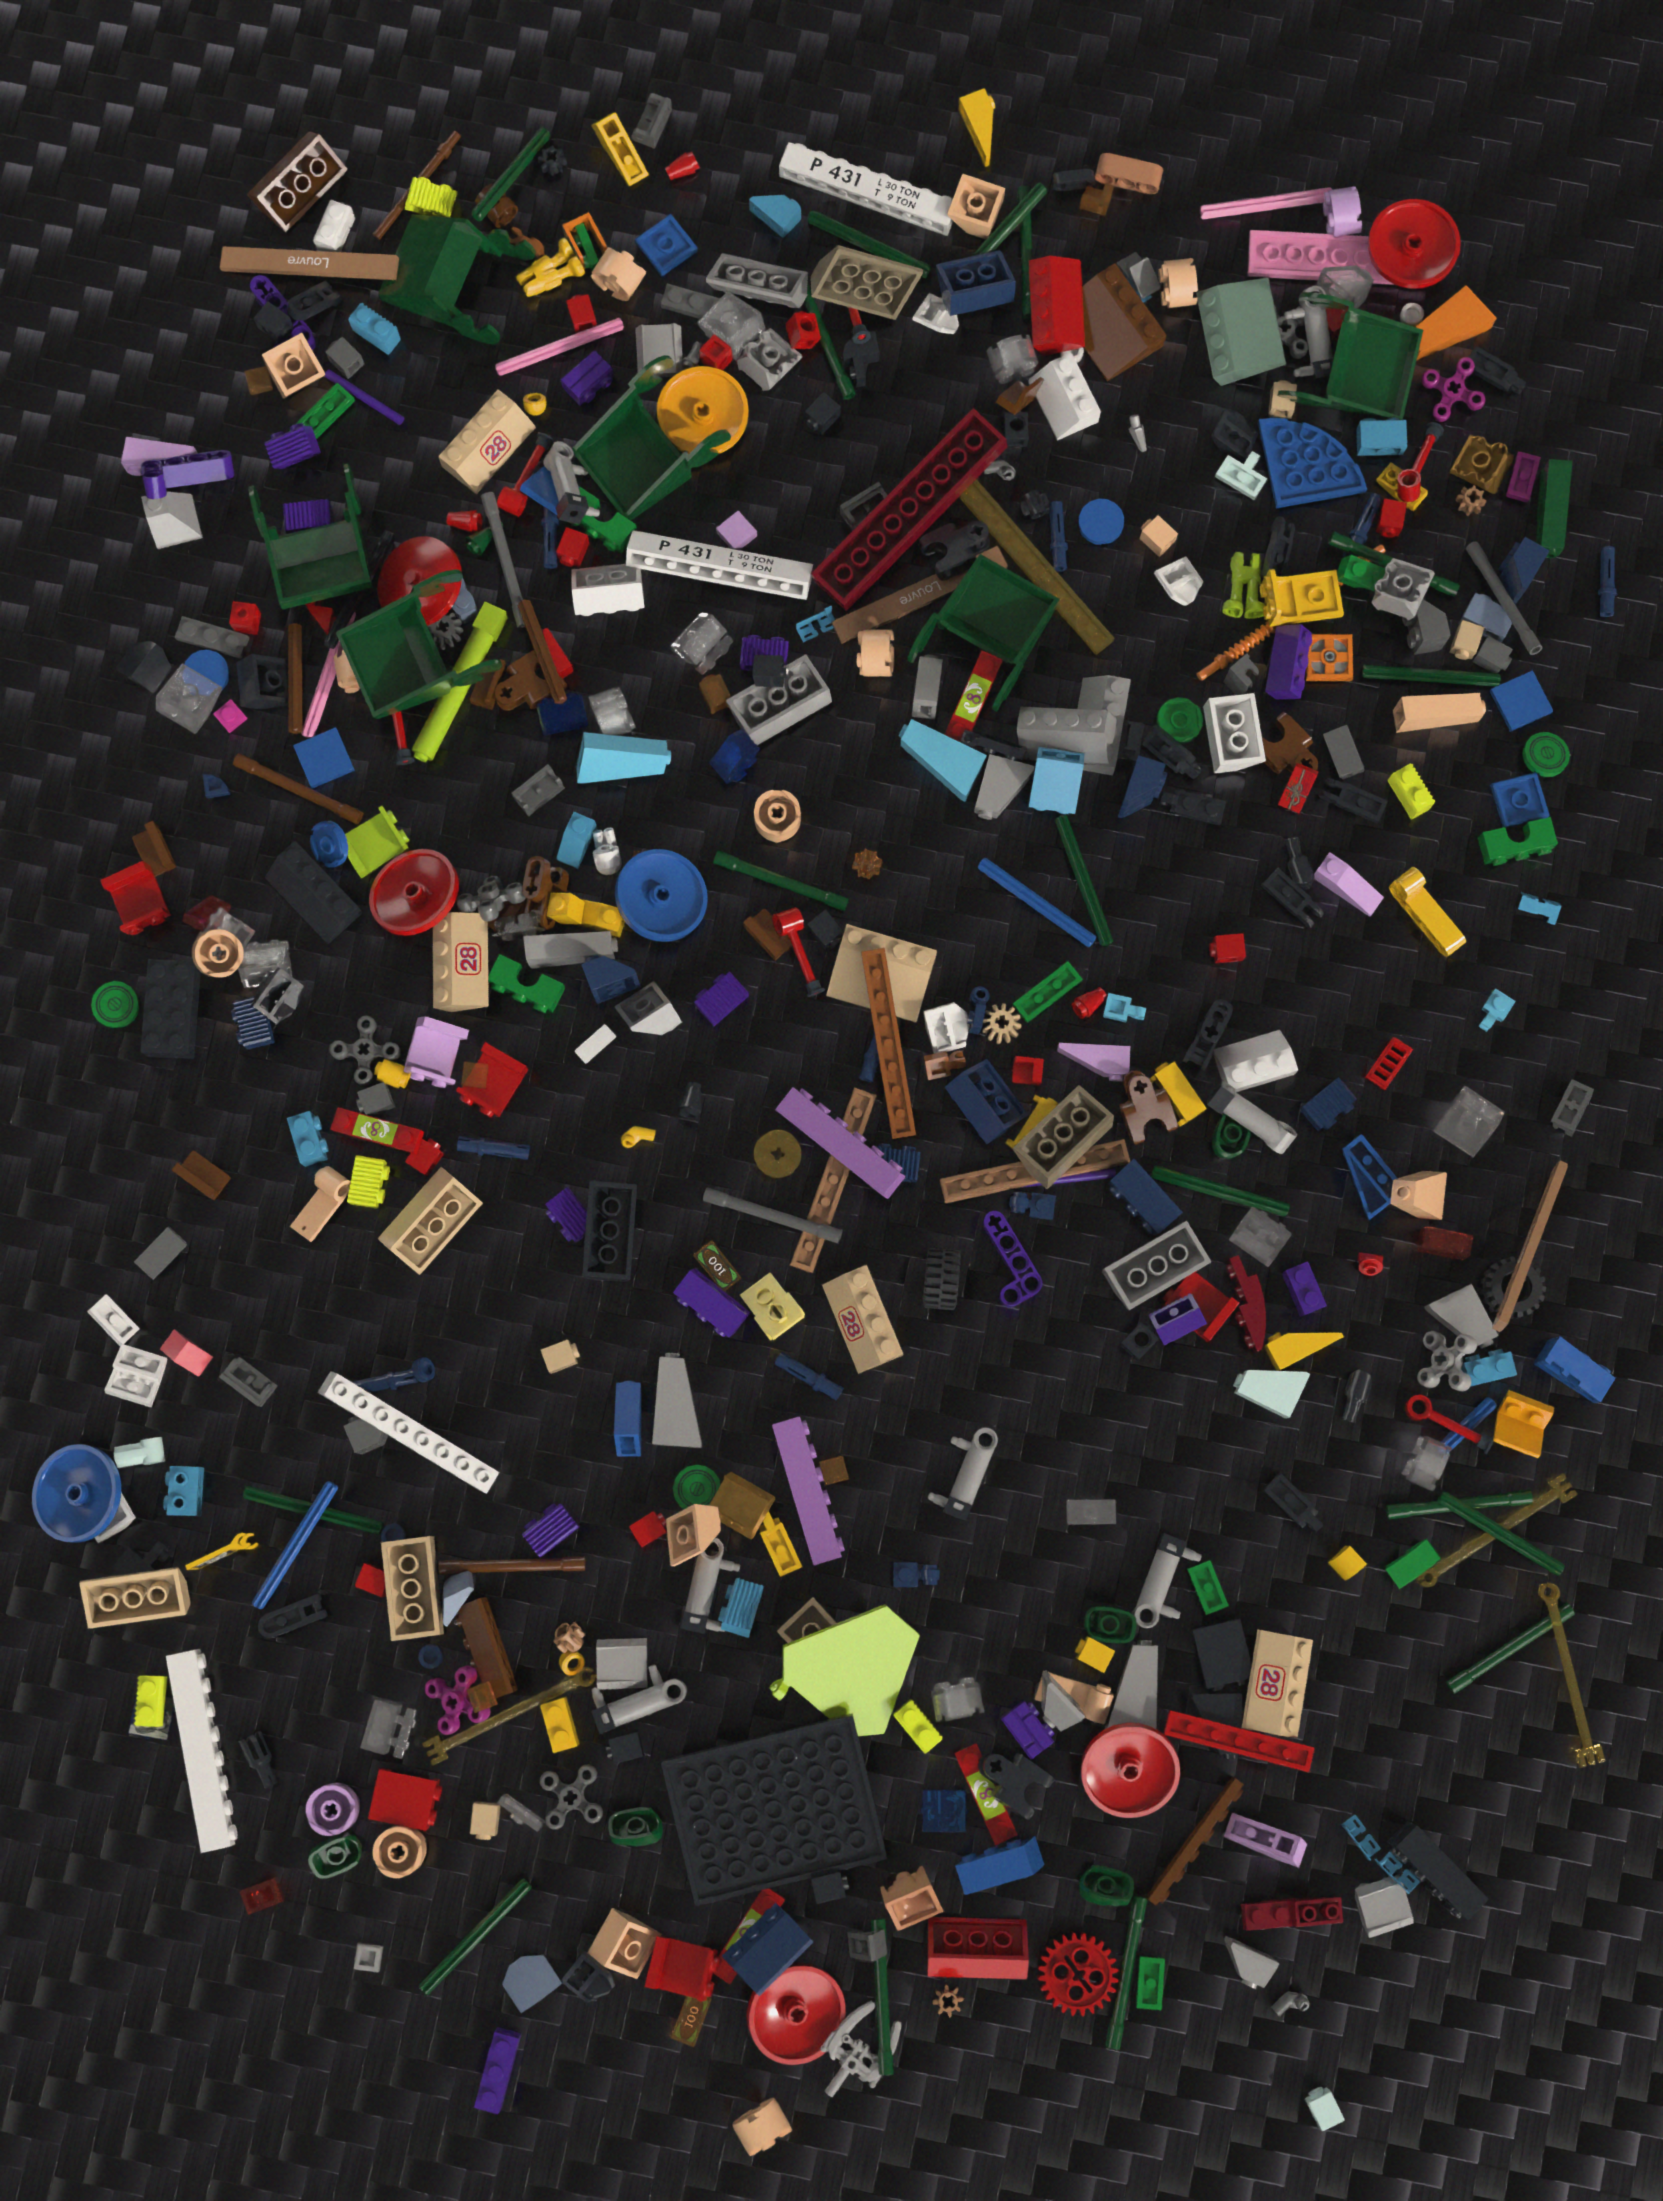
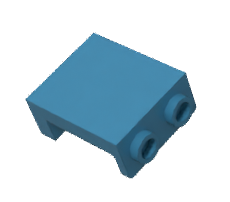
M1038 747L1029 807L1040 811L1053 810L1061 814H1075L1085 754Z

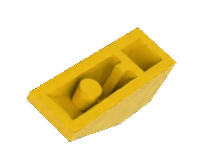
M981 89L959 99V111L986 167L989 166L992 120L995 104L992 96H988L985 89Z
M616 113L609 114L591 125L628 186L649 175Z
M583 900L585 905L582 922L575 925L599 932L610 931L612 936L620 938L625 921L618 908L604 903Z
M1279 1332L1267 1338L1269 1343L1263 1347L1276 1371H1279L1344 1336L1342 1333H1287L1281 1336Z

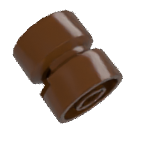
M494 183L482 189V191L476 197V205L489 191V189L494 185ZM504 193L488 212V219L497 228L503 227L515 217L518 207Z

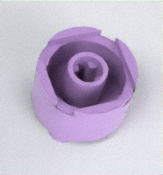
M1356 186L1324 192L1323 213L1324 216H1328V223H1326L1327 234H1333L1334 237L1361 233L1362 221H1357L1359 214H1361V206Z
M329 1783L317 1789L309 1797L306 1804V1814L310 1826L317 1833L326 1836L337 1835L349 1829L356 1822L360 1811L359 1797L353 1789L342 1783ZM332 1804L336 1805L335 1809L338 1811L334 1814L330 1813L331 1808L328 1807Z

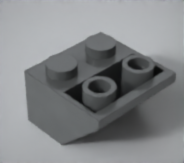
M1422 600L1415 617L1410 620L1402 617L1404 626L1408 627L1407 641L1409 648H1413L1414 655L1441 650L1451 636L1446 613L1425 600Z
M358 1416L348 1419L349 1424L344 1425L353 1450L358 1454H365L385 1445L388 1438L386 1433Z

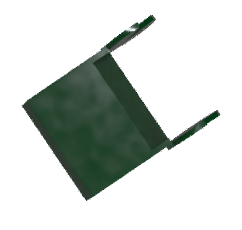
M412 214L395 253L399 258L396 280L384 279L378 295L383 302L452 326L461 335L483 343L496 344L500 340V334L494 327L487 324L480 327V329L475 328L471 315L462 314L454 306L478 249L484 253H490L499 257L503 253L524 261L532 260L536 255V250L525 239L516 243V245H512L509 243L510 238L506 230L493 229L485 237L468 219Z
M1312 292L1301 293L1300 300L1313 301L1312 305L1331 309H1345L1340 317L1343 321L1325 398L1302 392L1280 390L1277 396L1289 398L1291 402L1305 405L1322 406L1384 420L1389 418L1403 420L1423 329L1354 308V302L1335 296Z
M669 355L657 357L644 366L628 383V390L572 448L574 455L617 511L630 521L691 479V468L704 465L719 454L717 450L710 448L717 447L731 439L727 429H722L706 437L690 454L686 451L680 454L644 408L638 393L646 392L662 381L661 377L653 374L673 367L674 361Z
M349 463L343 464L349 492H345L348 508L343 509L346 520L282 536L278 535L275 526L268 527L264 514L259 509L261 502L255 486H249V495L255 521L261 537H264L276 592L282 610L373 588L366 543L357 514H361L362 509L359 497L355 491V480Z
M979 554L939 614L933 613L922 628L910 650L907 661L913 663L918 652H922L936 623L939 629L943 630L946 628L986 652L1003 659L1004 662L1013 666L1014 669L1006 679L993 704L992 709L998 711L1002 701H1005L1011 692L1026 659L1056 610L1060 599Z
M448 570L436 574L413 586L410 594L336 632L373 718L380 719L449 694L453 687L467 686L483 680L484 676L480 673L498 671L502 668L501 661L493 659L476 664L458 674L455 670L452 672L451 670H446L420 611L422 605L419 598L445 591L444 586L440 585L442 583L447 584L461 581L463 578L461 570Z

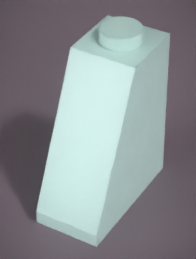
M1246 1370L1243 1374H1238L1233 1385L1237 1387L1234 1393L1284 1418H1290L1310 1374L1293 1371Z

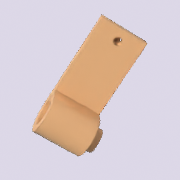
M329 1166L321 1168L316 1172L314 1181L319 1189L290 1226L310 1242L313 1241L349 1194L351 1181Z
M1049 1673L1080 1705L1085 1718L1097 1723H1106L1114 1698L1110 1687L1103 1684H1097L1096 1687ZM1041 1677V1680H1040V1683H1039V1686H1038V1690H1037V1693H1036V1696H1035V1700H1038V1701H1041V1702H1042V1677Z

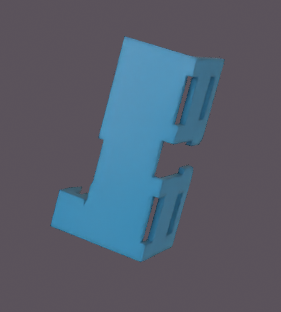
M832 606L796 624V629L803 642L818 636L811 623L816 619L823 633L834 628L833 625L828 628L825 627L835 620L832 614ZM807 624L809 625L808 627H805V628H803V629H800V627H802V626H804V625H807ZM811 632H812V634H813V635H811V636H809V637H806V638L804 637L805 635H807V634H809V633H811Z
M1521 892L1522 898L1518 909L1548 916L1547 923L1555 925L1561 909L1560 903L1544 898L1542 900L1545 903L1538 902L1537 896Z
M1355 1814L1342 1824L1368 1860H1371L1369 1857L1381 1849L1370 1834L1366 1835L1365 1839L1358 1843L1354 1837L1360 1832H1364L1366 1828ZM1354 1819H1355V1820L1357 1821V1823L1360 1825L1359 1828H1357V1826L1354 1824V1822H1353ZM1371 1840L1376 1848L1373 1849L1368 1841Z
M1390 1852L1380 1862L1375 1859L1377 1864L1408 1894L1420 1883L1408 1869L1403 1872L1398 1880L1392 1876L1397 1869L1402 1867V1863ZM1390 1857L1396 1862L1395 1865L1389 1860ZM1408 1875L1415 1880L1414 1883L1407 1878Z

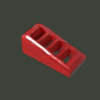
M545 628L543 636L557 673L560 677L565 678L573 673L572 665L549 629Z
M1392 1037L1365 1078L1385 1091L1413 1049L1399 1039ZM1394 1047L1395 1049L1403 1053V1055L1400 1056L1399 1054L1391 1050V1048ZM1389 1055L1390 1057L1398 1061L1397 1064L1393 1063L1385 1056ZM1381 1062L1392 1069L1391 1073L1380 1066ZM1377 1070L1386 1076L1387 1079L1384 1081L1375 1075L1374 1072Z

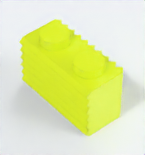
M413 177L405 209L421 215L450 217L457 191L445 184L435 185L424 177H418V179Z
M1408 764L1394 772L1387 781L1412 820L1428 811L1435 803V800L1432 799L1433 796L1430 795V792L1427 791L1428 788L1422 783L1421 776H1418V772H1415L1416 768H1413V764Z
M356 1155L347 1199L349 1204L376 1209L379 1208V1203L383 1204L385 1199V1190L382 1189L383 1181L388 1180L390 1167L386 1166L387 1162L385 1160Z
M139 1676V1682L137 1683L139 1691L136 1693L138 1701L136 1702L137 1707H135L137 1711L134 1718L136 1721L134 1724L135 1726H163L167 1676Z
M908 1700L893 1713V1716L924 1754L942 1740V1735L933 1727L932 1723H929V1719H926V1715H923V1712L920 1711L917 1704H914L913 1700Z

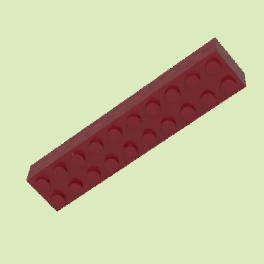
M973 408L811 573L813 580L847 611L1007 448V439Z

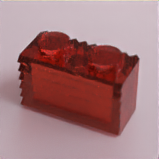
M1426 1226L1420 1230L1417 1251L1427 1252L1428 1254L1432 1253V1255L1436 1254L1437 1256L1441 1255L1442 1257L1446 1256L1447 1258L1451 1257V1259L1455 1258L1462 1261L1470 1256L1473 1235Z

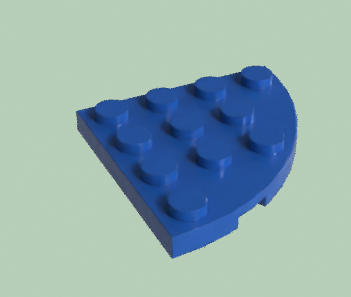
M1285 418L1258 420L1276 508L1360 494L1367 491L1359 466L1348 455L1347 449L1328 433L1308 423L1303 422L1301 424L1287 421Z

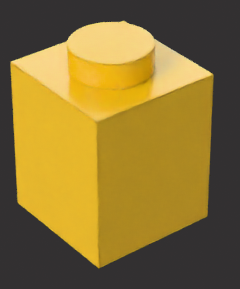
M550 893L547 916L560 924H581L585 902L572 893Z
M1086 1637L1085 1640L1081 1639L1075 1649V1652L1078 1653L1076 1659L1103 1673L1115 1652L1090 1637Z

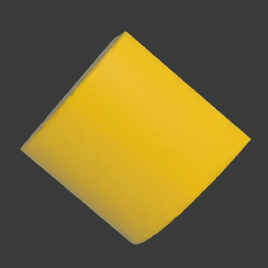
M1344 1546L1328 1562L1343 1580L1350 1579L1367 1565L1351 1546Z

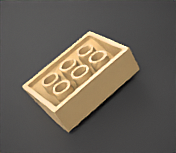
M847 924L826 996L870 1009L861 952L885 948L896 1016L917 1022L937 950Z

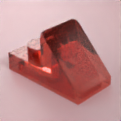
M211 895L184 913L183 922L203 932L219 929L231 905Z
M277 1876L240 1891L248 1915L285 1900Z

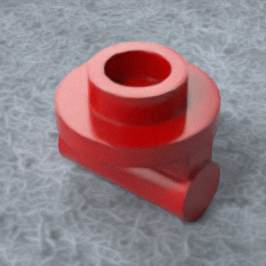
M1358 1253L1357 1260L1361 1273L1373 1276L1382 1271L1383 1255Z

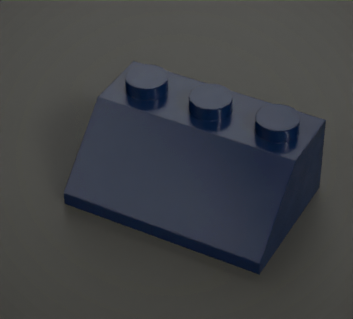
M1001 250L936 264L942 301L950 316L1014 302L1016 281Z
M1524 537L1520 544L1518 542L1514 544L1498 569L1502 572L1499 579L1515 605L1527 590L1549 553L1548 549Z
M1138 755L1119 810V818H1124L1150 805L1154 797H1159L1167 776V772H1164V763Z
M594 955L585 960L586 963L581 964L597 1004L641 988L635 969L606 956L599 957V955Z
M988 1059L963 1071L945 1087L951 1098L957 1103L965 1117L971 1122L986 1144L997 1139L1029 1116Z
M1135 1159L1127 1164L1108 1183L1111 1186L1109 1190L1117 1199L1122 1198L1127 1204L1125 1206L1126 1210L1133 1217L1137 1215L1143 1222L1141 1226L1149 1235L1153 1233L1157 1236L1183 1213Z
M775 1903L765 1911L764 1915L753 1926L746 1930L742 1937L728 1948L722 1957L748 1986L760 1996L813 1941Z

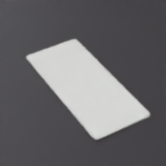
M604 1024L575 1050V1053L584 1063H588L615 1039L616 1035Z

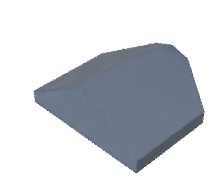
M465 1571L452 1575L444 1582L441 1607L443 1625H449L473 1591L474 1585L471 1572Z
M544 1955L522 1956L510 1964L502 1985L522 2013L561 1985L562 1982Z

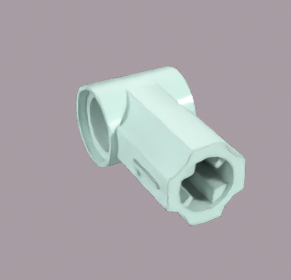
M162 1437L141 1440L140 1443L115 1447L114 1458L117 1468L165 1462Z

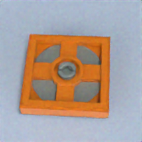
M1311 634L1312 644L1309 646L1308 666L1305 670L1306 681H1352V634Z

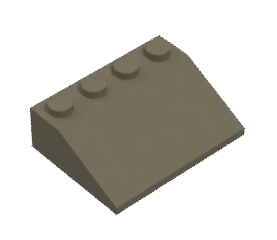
M838 245L824 256L811 275V295L814 298L895 320L922 276L923 269Z

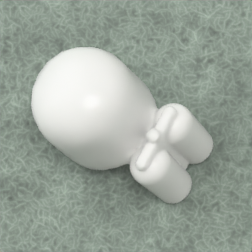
M606 828L604 832L602 830H595L592 833L596 848L593 851L596 869L603 875L615 874L620 870L622 861L619 848L616 846L613 828Z

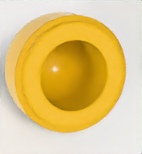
M540 393L526 395L523 398L524 409L530 415L542 414L546 409V397Z
M567 1650L559 1658V1666L567 1675L578 1674L585 1664L584 1657L578 1651L570 1652ZM577 1658L578 1665L575 1668H568L569 1661Z

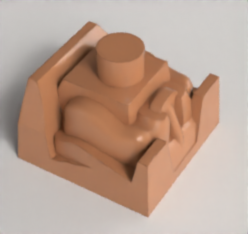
M923 1866L919 1867L917 1873H899L896 1876V1881L893 1882L894 1885L890 1886L888 1891H886L884 1886L880 1887L884 1904L898 1931L943 1912Z

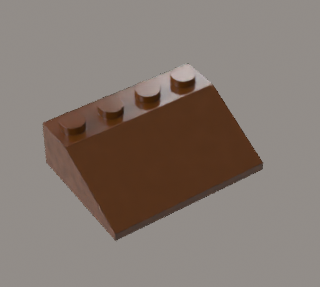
M1115 263L1098 273L1082 287L1085 347L1083 348L1106 381L1111 380L1163 347L1166 338L1165 332Z

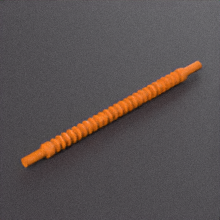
M1381 544L1374 548V550L1381 553L1385 552V548ZM1358 556V558H1360V559H1363V560L1368 561V562H1372V561H1370V560H1367V559H1365V558H1363V557ZM1266 621V625H1261L1260 629L1256 628L1255 633H1250V637L1245 636V640H1240L1239 644L1235 643L1234 648L1229 647V651L1223 652L1224 655L1219 654L1216 656L1214 662L1197 673L1199 680L1203 681L1218 669L1223 670L1226 668L1228 662L1233 663V659L1239 658L1238 655L1243 656L1244 651H1249V647L1254 648V644L1258 645L1260 643L1259 640L1264 641L1265 636L1269 637L1270 633L1274 634L1276 626L1269 627V621Z

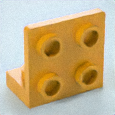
M1508 1390L1497 1409L1493 1441L1523 1452L1526 1455L1539 1458L1544 1429L1554 1414V1407Z

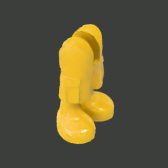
M565 237L559 240V252L555 256L549 258L545 255L539 258L516 276L519 284L524 286L523 290L527 297L538 295L545 290L548 291L561 285V279L569 276L581 277L585 274L581 262L574 255ZM568 263L563 268L556 270V267Z

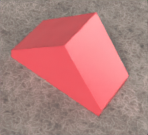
M175 1329L160 1348L174 1362L197 1376L201 1375L213 1358V1356Z

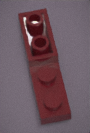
M1237 1255L1228 1259V1265L1225 1267L1229 1278H1234L1237 1285L1234 1289L1238 1300H1243L1244 1305L1236 1308V1321L1239 1327L1243 1326L1245 1330L1244 1340L1248 1349H1252L1255 1353L1262 1350L1265 1338L1266 1311L1264 1297L1257 1274L1247 1277L1241 1259Z
M1341 1897L1277 1899L1241 1904L1243 1930L1246 1931L1343 1923Z

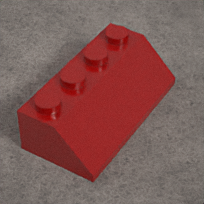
M1046 256L1029 260L1033 347L1042 356L1085 347L1081 261L1079 259Z
M928 1918V1977L1027 1979L1029 1961L1027 1919Z

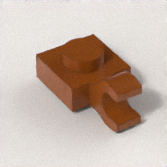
M512 228V233L517 235V238H510L509 243L516 245V243L525 239L536 250L534 260L537 261L545 256L543 245L539 240L533 237L530 239L524 235L522 236L519 228Z
M962 1050L955 1051L950 1056L947 1055L946 1051L923 1056L928 1080L950 1076V1069L966 1067V1060L963 1057Z

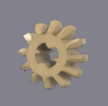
M1002 1004L1001 1010L996 1005H993V1013L989 1010L985 1011L987 1018H984L983 1025L987 1026L982 1029V1032H991L988 1040L991 1041L996 1036L997 1044L1001 1043L1002 1037H1004L1006 1043H1009L1011 1041L1009 1035L1015 1038L1018 1036L1017 1031L1014 1029H1021V1024L1016 1022L1020 1019V1015L1012 1016L1015 1010L1013 1007L1009 1011H1005L1006 1004ZM999 1019H1003L1004 1024H1007V1026L1004 1025L1003 1029L999 1028V1024H997Z

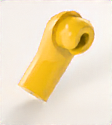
M633 1126L622 1135L621 1143L624 1147L631 1148L641 1139L654 1141L656 1130Z

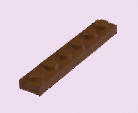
M1233 1776L1146 1895L1148 1900L1157 1906L1159 1901L1163 1903L1171 1892L1169 1887L1174 1881L1176 1883L1180 1881L1185 1873L1183 1868L1187 1862L1192 1863L1200 1852L1198 1850L1200 1844L1203 1841L1206 1843L1214 1833L1213 1826L1217 1821H1223L1229 1812L1226 1809L1231 1801L1236 1802L1243 1793L1241 1789L1244 1785Z

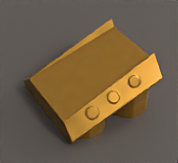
M1470 435L1450 473L1495 494L1498 492V488L1510 466H1512L1514 455L1508 453L1505 444L1495 443L1491 445L1486 442L1484 437Z
M730 1472L724 1476L721 1486L708 1506L718 1507L721 1523L749 1539H753L772 1506L775 1496Z

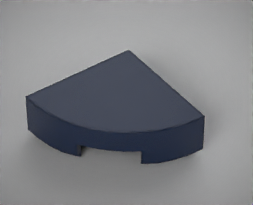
M202 774L206 798L230 795L227 785L220 778L212 774Z

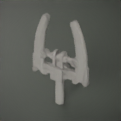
M873 2001L867 2002L850 2013L835 2031L830 2033L820 2047L822 2052H829L831 2059L835 2060L836 2057L840 2060L839 2063L842 2066L825 2089V2092L831 2097L834 2096L849 2073L852 2075L854 2073L859 2074L858 2078L861 2081H868L871 2088L875 2087L882 2076L879 2075L878 2055L870 2053V2046L868 2044L863 2046V2041L860 2038L853 2040L848 2034L864 2016L875 2008ZM898 2020L893 2022L890 2030L892 2053L896 2049L900 2036L901 2023ZM844 2042L849 2043L852 2048L846 2051L840 2046ZM863 2057H868L871 2060L872 2064L870 2067L863 2064Z

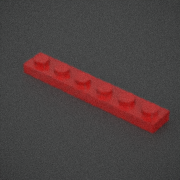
M1172 1710L1168 1712L1163 1733L1167 1736L1306 1772L1310 1770L1314 1747Z

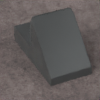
M1135 252L1117 262L1118 268L1141 300L1160 289L1159 281L1148 257L1142 260Z
M883 1929L870 1932H847L850 1958L875 1961L887 1954L885 1931Z

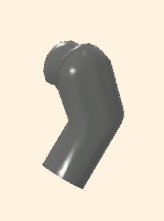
M1004 460L993 461L984 471V475L997 473L1005 480H1012L1015 477V469Z
M1286 1992L1271 2008L1281 2016L1289 2007L1305 2011L1310 2004L1306 1995L1299 1992Z

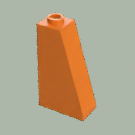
M1467 286L1463 287L1416 326V328L1423 329L1417 360L1488 331L1492 328L1497 318Z

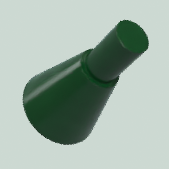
M486 527L466 537V547L472 554L482 555L493 538L491 527Z

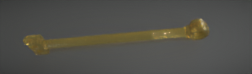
M1563 1473L1549 1482L1553 1488L1551 1491L1499 1525L1509 1530L1555 1499L1559 1498L1562 1503H1565L1575 1497L1577 1492L1575 1490L1570 1491L1568 1494L1564 1492L1572 1485L1570 1482H1567L1560 1486L1559 1483L1567 1478ZM1488 1533L1483 1534L1438 1565L1429 1568L1416 1578L1417 1581L1424 1580V1575L1429 1573L1432 1576L1431 1581H1423L1420 1585L1432 1587L1437 1582V1577L1496 1538Z
M1543 1583L1539 1587L1538 1594L1548 1606L1583 1746L1582 1749L1575 1750L1580 1768L1586 1767L1585 1756H1587L1589 1765H1594V1754H1596L1599 1763L1605 1762L1602 1746L1599 1744L1593 1746L1557 1605L1560 1590L1553 1583ZM1547 1587L1551 1589V1594L1549 1596H1545L1544 1590Z
M583 1667L578 1670L575 1677L441 1742L438 1735L422 1743L424 1748L434 1744L435 1748L426 1752L428 1757L435 1753L439 1755V1757L430 1761L432 1766L449 1758L446 1753L447 1750L579 1685L584 1687L592 1685L596 1680V1674L591 1675V1679L586 1681L583 1679V1673H592L594 1669Z

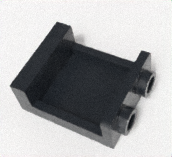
M1236 1618L1190 1629L1191 1637L1195 1642L1205 1688H1211V1691L1214 1692L1226 1689L1225 1684L1234 1682L1235 1686L1249 1683L1252 1664L1240 1619Z

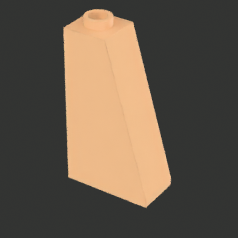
M1480 693L1401 697L1393 709L1396 733L1479 722L1485 714L1486 707L1484 700H1481Z
M1421 1171L1394 1179L1390 1204L1420 1219L1442 1220L1447 1173Z

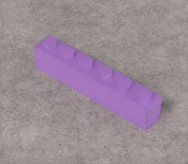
M792 1088L775 1110L888 1199L906 1177L900 1172L903 1168L892 1159L889 1163L882 1158L884 1153L874 1145L870 1149L864 1144L867 1139L857 1131L853 1134L846 1129L849 1126L838 1116L835 1120L828 1114L831 1111L820 1102L818 1105H815L810 1101L813 1096L803 1088L800 1091Z
M799 1416L773 1424L772 1427L813 1565L842 1557L840 1552L845 1551L841 1537L836 1538L833 1530L838 1527L834 1513H828L826 1506L831 1504L827 1490L822 1491L819 1483L824 1481L820 1467L815 1468L813 1458L817 1457L813 1443L808 1445L805 1436L810 1434L806 1420L801 1421Z

